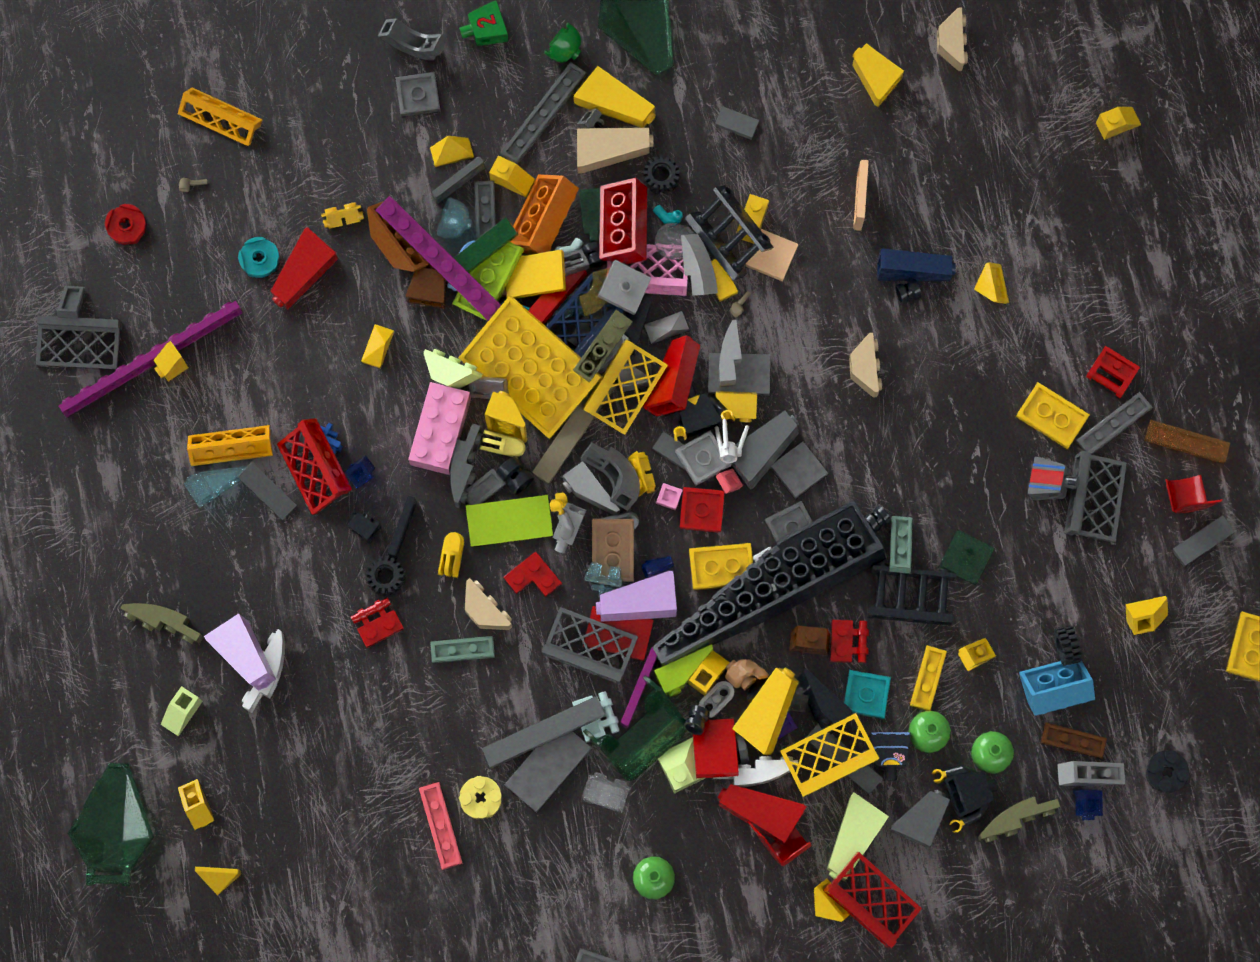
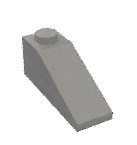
M583 461L563 475L564 483L562 484L568 493L573 492L576 497L610 514L620 513V509L616 504L610 502L611 497Z
M1071 761L1058 764L1059 785H1124V763Z

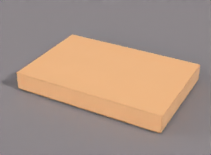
M868 160L860 161L857 172L853 227L857 231L862 230L865 218Z

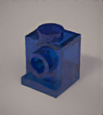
M365 455L351 464L345 471V474L358 489L374 478L372 472L375 467Z
M1073 790L1076 802V816H1082V820H1095V816H1103L1102 790Z

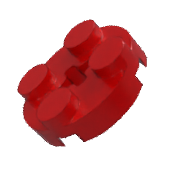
M119 205L116 209L109 211L106 216L105 228L107 233L118 244H136L146 231V219L142 212L134 205ZM129 220L130 227L123 229L121 223Z

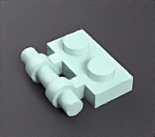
M606 691L598 695L607 719L602 721L598 719L581 727L586 743L606 736L605 727L609 726L612 734L620 731L617 724L619 723L618 718L614 716L611 707L613 704L611 698H608ZM593 696L574 701L572 704L573 706L593 698Z

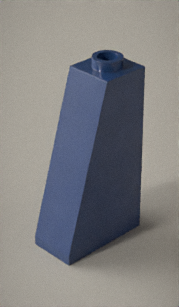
M881 249L877 260V281H909L912 279H916V281H950L952 275L956 273V263H952V256Z

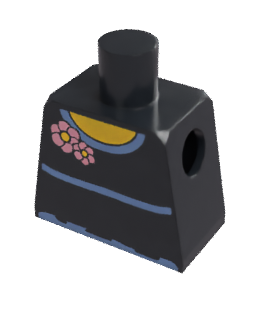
M877 732L869 734V739L879 757V760L873 762L874 768L884 769L885 781H896L897 769H904L906 767L911 732Z

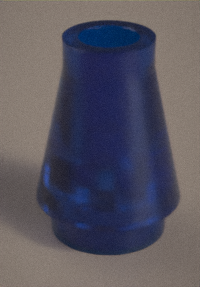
M668 555L662 558L646 560L641 567L647 579L664 573L674 567V563Z

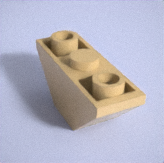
M957 8L939 26L937 32L938 53L958 71H962L964 64H967L968 60L967 52H964L967 35L963 33V27L966 26V15H962V8Z
M869 333L850 354L851 380L872 397H877L879 390H882L881 378L877 377V371H880L879 358L876 359L875 351H878V341L874 339L873 333Z
M469 578L466 583V614L480 629L510 630L512 628L510 623L511 617L505 611H499L496 607L498 603L491 595L487 597L482 592L484 588L477 580L473 582Z

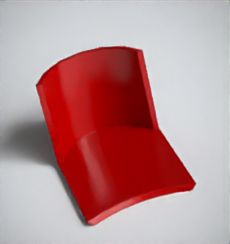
M1201 475L1181 480L1165 479L1171 508L1174 513H1189L1207 509L1223 500L1207 502Z
M748 821L763 845L781 866H785L812 846L811 842L807 843L796 828L793 829L784 846L777 841L770 845L766 838Z

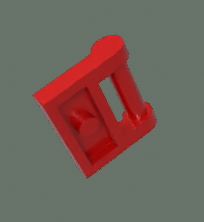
M1105 346L1087 373L1086 378L1095 380L1116 393L1115 396L1121 398L1140 367ZM1097 369L1104 370L1123 382L1121 387L1097 373Z

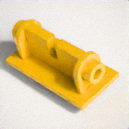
M356 202L345 204V208L337 210L336 207L324 209L325 213L321 214L322 217L326 216V220H323L324 227L331 229L343 226L341 218L344 217L347 225L361 222L360 220L364 219L363 212H358V208H361V205H356Z
M636 451L628 457V460L639 478V496L646 491L647 493H653L656 487L653 474H645V471L651 470L648 455H645V452L638 453Z

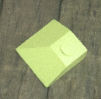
M693 737L656 755L674 793L705 779H696Z

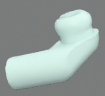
M575 238L570 246H558L555 250H563L565 255L579 250L584 243L582 240Z

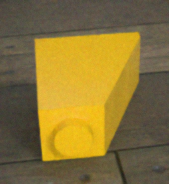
M866 43L862 48L859 47L852 56L854 58L853 67L875 106L879 107L900 82L904 70Z

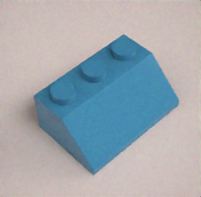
M1082 660L1079 663L1063 666L1061 661L1019 672L1028 704L1035 716L1095 700L1093 679Z

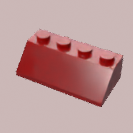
M637 178L600 187L599 259L611 262L617 260L625 264L647 260V187Z

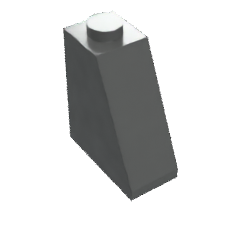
M930 791L896 821L889 831L929 848L950 799L946 798V794L941 791Z

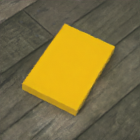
M555 250L521 256L506 285L507 298L512 296L516 299L565 291L564 251Z
M1037 382L1015 417L1068 449L1090 414Z
M751 543L689 548L693 590L723 588L737 575L740 576L746 571V567L753 563Z
M1242 611L1226 672L1259 682L1260 616Z

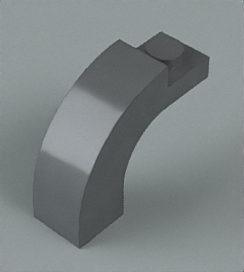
M397 18L386 19L378 35L379 38L392 47L424 60H434L436 55H439L444 50V44L447 40L442 34L427 35L419 33L403 24Z
M591 443L582 454L581 461L602 471L609 478L613 488L610 502L628 511L638 499L640 491L639 478L634 467L615 448L610 447L607 451Z

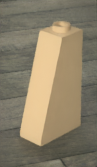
M649 128L577 129L578 173H585L649 154V147H653V135H649Z

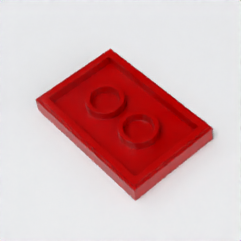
M593 606L590 618L601 622V616L596 614V607ZM636 619L601 622L638 636L630 658L644 661L654 620ZM588 623L586 634L593 631L590 623ZM606 629L597 632L601 643L613 638L610 631ZM595 634L586 637L584 640L589 649L599 645ZM622 637L617 640L621 651L630 647L632 639ZM614 641L603 646L606 653L615 654L619 652Z
M734 719L708 720L705 723L703 734H693L696 779L739 776L735 730L732 729L734 727Z

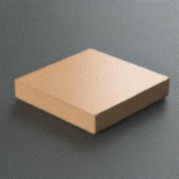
M761 229L762 233L769 237L770 243L774 248L765 252L759 250L746 263V267L783 282L798 244Z

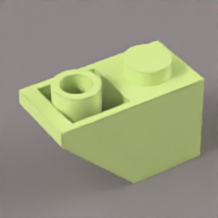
M181 686L169 703L161 725L179 736L203 701Z

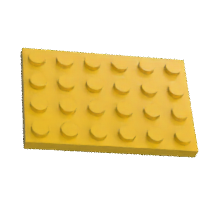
M509 296L458 357L463 363L467 362L476 366V371L482 373V377L507 379L508 392L519 412L549 439L552 438L602 378L597 372L589 383L575 373L573 369L581 357L512 296Z

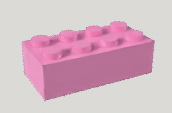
M430 382L408 459L411 466L450 475L454 448L457 439L460 440L471 401L470 392Z

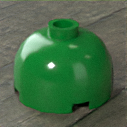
M569 22L566 23L567 29L562 27L550 42V51L547 49L544 51V54L555 62H567L571 58L575 60L581 52L579 49L581 35Z

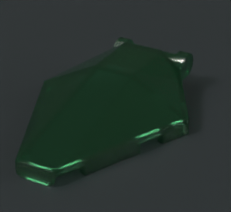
M600 0L597 28L655 76L673 67L669 0Z
M108 763L101 778H98L86 799L78 819H75L68 831L69 837L87 866V886H94V884H122L123 886H130L131 870L154 838L130 766L126 763ZM95 871L123 873V875H95Z

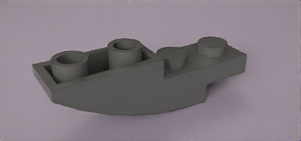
M472 424L466 441L457 439L452 456L450 470L451 489L456 508H460L461 503L465 504L469 494L466 490L469 484L473 485L476 477L474 467L470 464L473 463L476 455L474 449L476 445H480L483 437L481 427L476 424Z

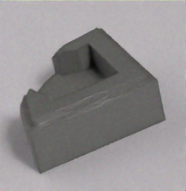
M735 735L741 765L747 764L749 757L746 741L741 735Z

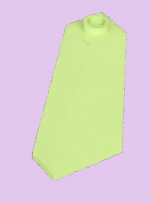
M854 792L849 798L827 870L830 871L829 875L833 879L836 878L856 852H860L862 855L865 853L889 817ZM858 859V860L854 863V867L856 866V864L858 863V861H859L860 859ZM843 877L841 880L845 881L848 877Z

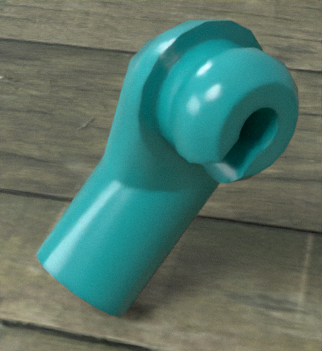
M661 205L653 209L654 214L664 224H678L682 221L683 214L679 210L667 213Z

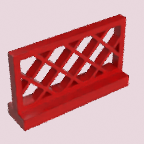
M316 418L300 421L295 430L277 443L312 515H316L339 496L347 494L352 490ZM300 432H302L305 438L304 443L299 441ZM288 442L293 443L292 453H289L285 446ZM298 445L304 447L302 457L297 455ZM309 449L314 456L313 461L308 459ZM296 459L302 461L300 471L295 466ZM307 463L313 465L311 475L306 473ZM318 467L323 474L322 478L317 477ZM305 477L311 479L309 489L304 484ZM316 481L322 483L320 492L315 491ZM327 485L332 492L331 496L326 495ZM314 495L320 497L317 507L313 502Z
M856 852L832 883L828 884L823 890L888 948H892L896 944L897 938L922 909L860 852ZM858 859L864 863L865 873L854 874V863ZM865 875L866 888L855 889L854 876ZM869 875H878L881 887L870 888ZM851 876V889L844 890L838 885L843 877ZM885 889H893L896 892L897 901L886 902ZM870 890H881L882 902L871 903ZM856 891L867 892V903L859 904L856 901ZM901 903H909L914 908L909 916H902ZM897 904L898 916L887 917L886 905ZM882 905L883 918H875L872 915L871 906ZM898 919L899 928L894 934L888 930L887 920Z

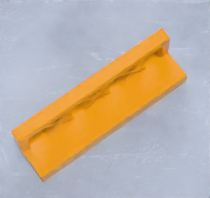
M190 88L183 93L178 110L179 115L247 146L251 145L254 131L262 123V119L195 88ZM187 103L193 105L195 113L192 114L185 111ZM202 112H209L213 121L205 120ZM220 120H227L231 129H224ZM242 127L248 130L247 138L240 136L237 129Z
M270 425L189 435L187 451L191 466L273 456Z

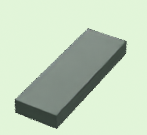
M892 516L889 572L910 573L912 518Z
M493 636L430 642L432 663L495 658Z

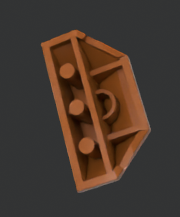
M384 201L367 208L370 236L393 268L414 272L429 265V262L376 211Z

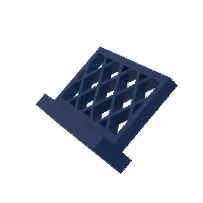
M595 271L546 326L550 329L554 324H562L563 335L556 336L563 338V342L566 345V338H577L578 346L574 352L580 357L584 355L615 310H618L620 313L625 311L613 304H605L603 299H601L602 305H591L590 294H599L600 291H590L589 282L594 278L600 283L601 290L605 281ZM587 295L588 305L577 306V296ZM592 308H602L603 317L601 319H593ZM574 309L575 320L565 321L564 311ZM578 309H588L589 319L579 320ZM576 323L577 334L566 335L565 324ZM579 323H590L589 334H580Z

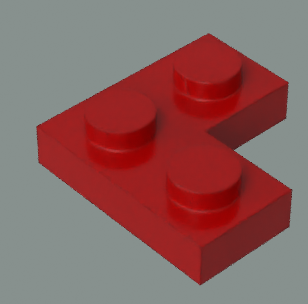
M536 551L503 577L516 594L534 582L543 595L547 597L562 585L561 581Z

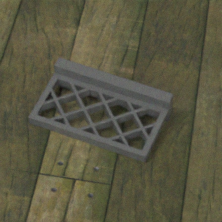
M37 315L36 365L116 370L118 368L120 331L122 330L123 322L114 319L62 318ZM44 329L52 330L56 334L48 343L43 339ZM66 331H72L77 336L69 344L61 337ZM87 332H92L97 338L87 345L81 337ZM107 333H115V341L107 346L101 338ZM59 338L65 347L59 353H56L50 345ZM80 340L86 348L77 355L71 346ZM100 341L106 349L97 356L91 347ZM49 348L55 356L50 361H41L42 353ZM67 349L75 356L70 362H64L59 357ZM88 350L95 357L89 364L84 363L80 359ZM108 351L113 355V365H106L100 359Z
M1086 451L1076 454L1073 476L1079 477V487L1070 491L1064 534H1076L1112 543L1116 542L1126 462L1090 455V452ZM1091 461L1098 462L1102 470L1094 474L1090 468ZM1112 465L1120 467L1119 476L1116 478L1107 469ZM1103 471L1110 479V482L1104 486L1097 478V475ZM1091 479L1099 487L1093 494L1087 487ZM1111 483L1117 489V493L1113 498L1110 497L1105 489ZM1100 491L1108 500L1101 506L1094 497ZM1091 499L1097 508L1090 514L1084 507L1085 501ZM1108 503L1114 509V515L1108 517L1102 509ZM1097 511L1100 512L1105 520L1098 526L1091 517ZM1088 519L1094 528L1089 532L1081 530L1082 521ZM1107 523L1111 528V536L1104 535L1099 527Z
M560 607L546 644L543 647L542 655L620 685L638 636ZM562 614L571 616L574 624L562 628L560 623ZM584 622L590 623L593 631L582 636L578 625ZM576 627L580 637L568 641L564 631ZM604 629L610 631L613 638L601 643L597 632ZM562 632L566 643L560 646L551 644L553 636ZM595 634L599 645L588 649L584 638ZM622 637L632 639L630 647L621 651L617 640ZM582 640L586 650L581 653L573 652L570 644ZM614 641L619 652L607 656L603 646ZM601 647L605 658L599 661L593 660L590 652ZM621 655L623 660L621 670L612 667L609 659Z

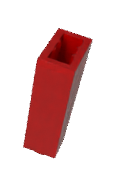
M308 227L302 232L271 289L272 300L280 308L284 306L288 310L338 260L336 252Z
M682 336L673 339L662 361L668 366L643 405L644 409L656 417L686 409L700 345L691 337Z
M732 784L727 789L724 787L717 797L720 799L718 806L746 823L750 821L757 830L783 846L807 807L801 803Z

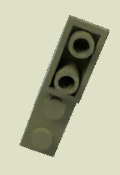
M615 310L573 371L590 383L633 321L618 310Z
M132 603L121 606V609L125 612L123 616L133 622L136 619L143 622L141 626L151 632L153 629L160 632L163 625H165L164 629L172 634L180 633L183 635L181 639L190 644H193V642L200 644L204 638L200 633L187 627L190 619L177 611L151 604Z
M1035 797L1011 806L983 829L978 836L979 841L985 839V842L988 843L998 840L997 836L1005 834L1006 837L1018 834L1017 830L1022 828L1020 820L1026 823L1035 820V816L1043 814V817L1056 814L1055 810L1060 807L1058 799L1037 805Z

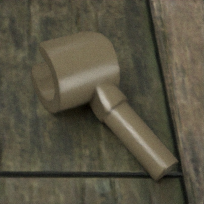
M182 178L179 182V191L189 192L190 186L207 184V179L190 180Z
M749 291L738 302L732 304L730 312L735 318L744 312L741 305L751 295Z

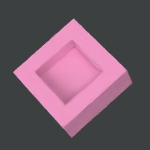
M663 483L656 504L676 510L683 490Z

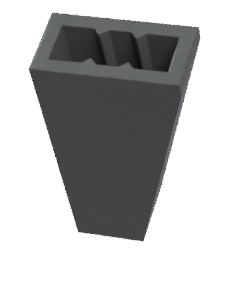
M786 411L747 436L742 448V456L737 457V461L731 463V466L750 490L756 486L773 463L776 462L799 434L798 421L793 415L789 416Z

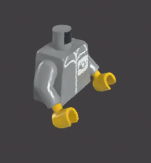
M556 493L555 499L550 502L551 512H559L557 515L559 523L553 535V538L556 539L553 549L557 552L565 553L568 544L573 545L586 510L568 503L565 493Z

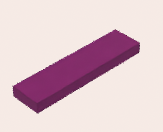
M651 647L621 720V726L627 729L630 726L658 658L653 647Z

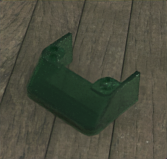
M646 675L643 679L652 690L643 702V706L648 713L624 735L616 740L615 737L607 734L598 740L587 729L583 731L599 753L627 781H633L639 777L687 732L684 728L685 719L662 688Z

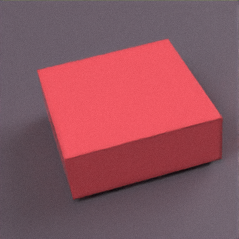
M734 469L721 472L716 476L726 494L736 491L743 486Z

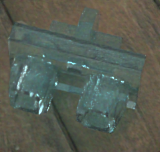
M591 562L588 572H585L584 580L600 583V585L592 584L591 590L599 591L598 597L600 598L603 592L612 591V587L604 586L605 584L616 587L622 586L620 567L610 566L609 574L605 576L600 575L602 564Z

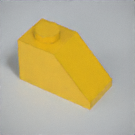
M1116 107L1101 113L1096 121L1104 140L1141 125L1133 107Z
M501 156L497 157L489 172L490 181H494V183L524 197H527L535 182V179L516 163Z
M171 341L164 346L154 359L157 365L154 368L160 378L165 376L168 382L188 369L184 359Z
M716 391V398L728 410H731L734 417L739 418L740 422H752V419H756L757 392Z
M198 779L178 788L184 811L195 830L207 826L214 821L211 808Z

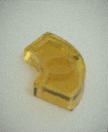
M610 268L593 272L591 289L588 293L579 297L585 317L596 313L607 303V301L599 298L598 295Z

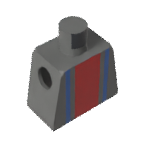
M1040 457L1034 458L1027 493L1033 500L1064 499L1067 488L1078 489L1079 477L1070 476V469L1066 465Z

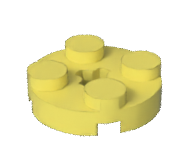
M482 776L468 780L461 788L459 796L463 811L474 819L492 817L499 810L502 801L501 791L497 783L488 777ZM477 793L486 794L484 796L486 799L484 803L482 801L476 802L477 797L475 795Z

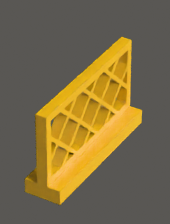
M625 339L582 409L625 435L668 365ZM634 349L642 354L643 362L631 364L630 356ZM645 356L648 357V358L651 359V360L646 361V360H645ZM656 362L661 365L657 374L649 375L648 363ZM644 364L646 376L635 379L632 367ZM630 368L632 380L621 382L619 373L623 369ZM647 379L649 388L647 391L638 393L636 381ZM633 382L636 394L624 396L622 385ZM619 385L622 397L610 400L608 391L611 387ZM607 395V399H608V400H607V401H603V399H604L605 396ZM637 396V407L627 410L625 399ZM623 400L625 411L614 414L611 402ZM609 404L610 415L601 416L596 413L600 405ZM626 414L628 422L623 429L616 425L614 416ZM612 417L613 422L609 421L606 418Z
M856 713L780 751L803 797L879 760ZM853 719L858 726L856 735L844 732L846 723ZM843 725L842 730L835 729ZM833 730L840 733L837 745L825 741L827 732ZM859 731L862 733L864 738L858 736ZM824 734L822 740H820V739L817 738V737H819V736H821V735ZM842 734L854 737L851 750L839 746ZM816 740L821 742L818 754L806 751L809 741ZM856 740L866 741L869 750L863 753L853 751ZM824 743L836 747L832 759L820 755ZM805 744L803 749L797 748ZM838 748L850 752L847 761L842 763L834 760ZM793 749L801 751L799 764L791 762L786 753ZM804 753L816 756L813 769L801 765ZM852 753L857 754V756L851 758ZM819 758L831 761L827 771L815 770ZM833 762L839 764L832 768ZM792 764L798 766L796 772ZM800 767L812 771L809 780L803 783L800 782L797 776ZM814 772L819 773V775L813 777Z

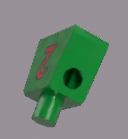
M496 0L468 13L469 25L459 27L462 39L474 36L477 46L508 42V34Z

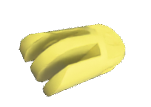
M484 430V434L499 437L502 440L496 441L482 437V442L497 445L500 448L498 450L480 445V450L510 457H520L524 454L525 444L521 439Z

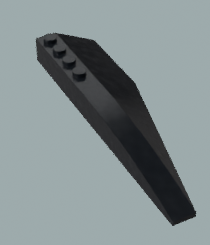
M852 501L782 537L772 549L765 551L759 560L746 567V571L740 576L737 575L713 595L706 605L700 606L693 616L687 617L680 627L672 630L654 645L653 649L661 664L665 665L711 644L714 645L803 603L885 560L884 547L855 501ZM771 584H775V592L773 591V587L771 586Z

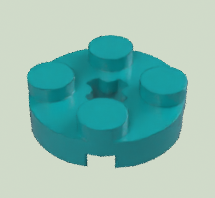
M255 237L244 243V246L239 251L238 259L241 268L249 277L263 278L271 275L278 269L280 255L273 242L263 237ZM258 253H260L261 256H265L261 262H258L257 260L254 261V258L257 257Z

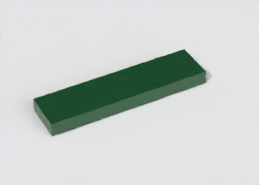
M505 217L455 256L454 259L470 273L519 234L508 218Z

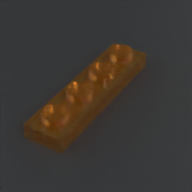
M1153 420L1149 421L1144 441L1223 464L1226 462L1230 447L1229 442Z

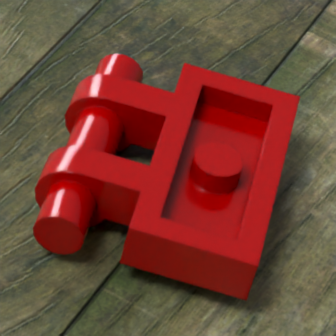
M388 597L382 601H375L374 605L364 610L362 608L357 611L358 613L351 616L354 624L361 620L364 624L357 630L366 648L404 630L396 612L392 610L386 613L384 609L391 605ZM379 612L381 617L369 622L367 617Z
M832 620L830 662L851 663L852 655H858V663H866V655H869V648H867V637L869 636L867 621H859V629H853V620ZM853 636L859 637L858 647H852Z

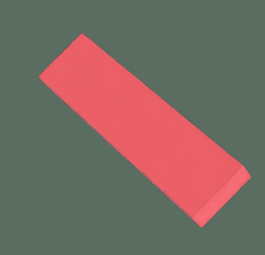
M437 782L420 787L419 791L442 870L463 864L440 783Z

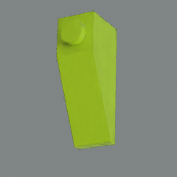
M712 644L654 670L655 677L664 696L670 695L672 697L682 692L681 689L685 687L700 664L713 651Z

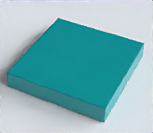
M849 670L844 703L852 710L851 713L884 719L891 677Z

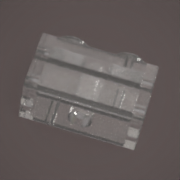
M595 772V775L590 774L582 800L622 813L630 787L626 786L627 782L615 779L613 782L607 780L606 775Z

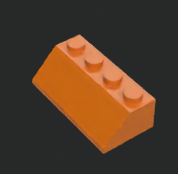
M538 174L513 226L519 235L510 242L524 248L523 253L527 255L550 252L551 246L559 233L564 219L567 217L568 210L575 200L579 188L564 176Z

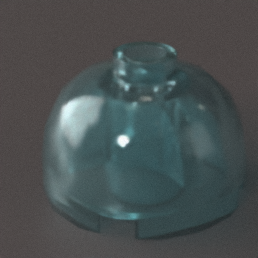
M448 198L441 213V222L438 223L437 235L447 239H456L462 236L465 230L469 231L472 219L469 218V210L464 203Z

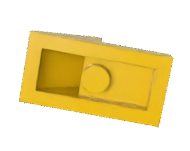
M986 638L962 647L958 653L968 671L996 657Z

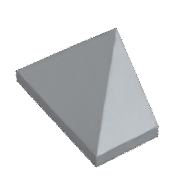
M682 311L644 325L651 344L689 331Z

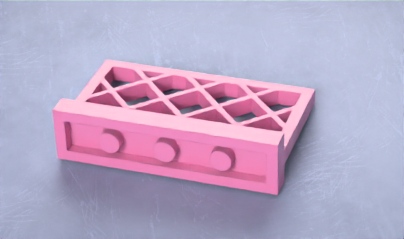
M647 244V258L654 265L648 270L641 264L643 261L636 262L630 266L633 269L638 266L644 272L643 274L651 277L645 293L686 296L688 275L685 276L684 268L681 266L684 264L683 259L677 262L672 257L675 253H683L682 246ZM656 251L662 252L665 255L659 261L652 256ZM667 259L675 265L668 271L661 265ZM607 261V275L612 266L611 261ZM658 267L664 274L661 277H654L651 272ZM679 269L684 274L683 279L674 278L671 273Z

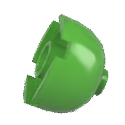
M929 710L921 712L913 718L909 724L908 732H911L910 740L916 749L925 753H934L946 746L950 739L951 729L945 716L939 712Z
M993 731L981 734L974 741L971 750V757L976 767L990 774L1003 772L1010 766L1014 755L1012 743L1007 736Z
M651 856L637 864L633 872V883L641 896L657 900L671 892L675 884V873L667 860Z

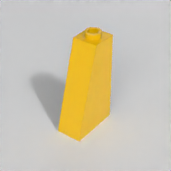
M599 66L595 68L574 94V103L586 109H598L603 115L640 128H644L646 124H651L656 116L653 104Z
M786 667L784 669L775 668L732 728L765 755H771L774 751L799 682L794 678L795 674Z

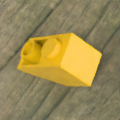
M1166 596L1126 604V621L1134 635L1155 631L1168 616Z
M712 651L691 676L688 684L705 696L730 662L715 651Z

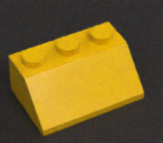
M499 391V393L493 392L485 412L487 429L519 438L526 443V425L513 398L510 397V394Z

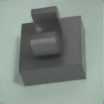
M588 109L577 125L581 129L595 128L594 124L596 122L599 125H604V121L599 118L602 113L598 109Z

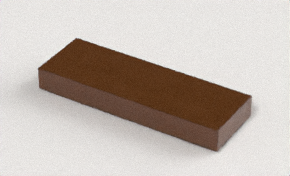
M1045 722L1040 744L1103 759L1107 738Z

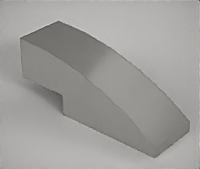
M698 234L681 235L685 276L691 275L692 296L718 293L714 269L701 238Z
M732 320L723 340L719 360V387L736 385L734 365H740L742 361L736 320Z

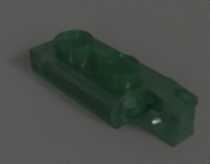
M599 188L579 190L584 234H589L590 243L598 241V233H600Z

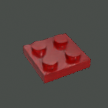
M683 487L680 529L721 533L724 491Z

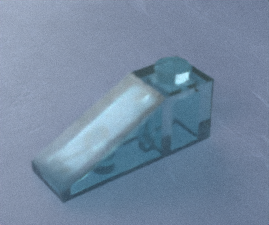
M247 466L204 471L198 474L194 473L187 477L186 482L183 484L200 508L239 483L241 480L237 476Z

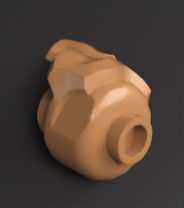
M741 659L737 662L732 660L725 668L727 670L726 680L733 687H742L744 690H747L756 681V678L765 679L769 677V674L750 659Z

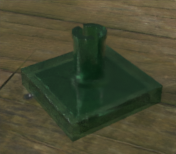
M957 529L938 567L951 570V573H956V576L976 586L995 548Z

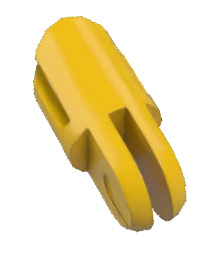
M451 532L446 535L438 575H444L445 573V576L451 577L453 575V577L458 578L464 548V538L461 534Z

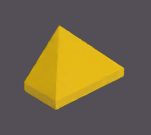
M447 136L430 147L435 167L474 158L469 138Z
M986 263L974 290L993 302L1007 304L1009 300L1001 264Z
M375 324L361 362L381 369L394 330Z
M195 867V872L217 895L241 875L239 869Z
M826 878L814 888L815 916L842 922L850 914L823 891L828 884H831L828 878Z

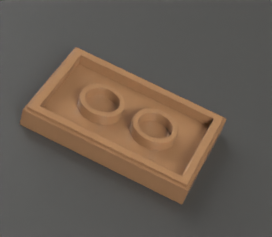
M592 519V582H634V519Z

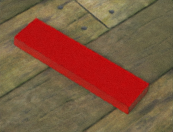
M586 270L565 276V291L542 294L528 311L541 323L545 324L586 277Z

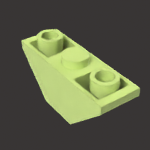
M426 349L424 351L431 379L446 386L460 389L480 379L483 375L476 371V366L467 362L465 365L460 364L461 360L453 356H449L448 359L444 357L445 353L437 349H434L433 352Z

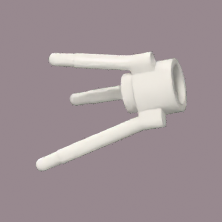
M723 419V444L719 427H715L721 461L733 463L737 461V457L742 456V448L749 426H745L738 448L734 442L728 441L726 419Z

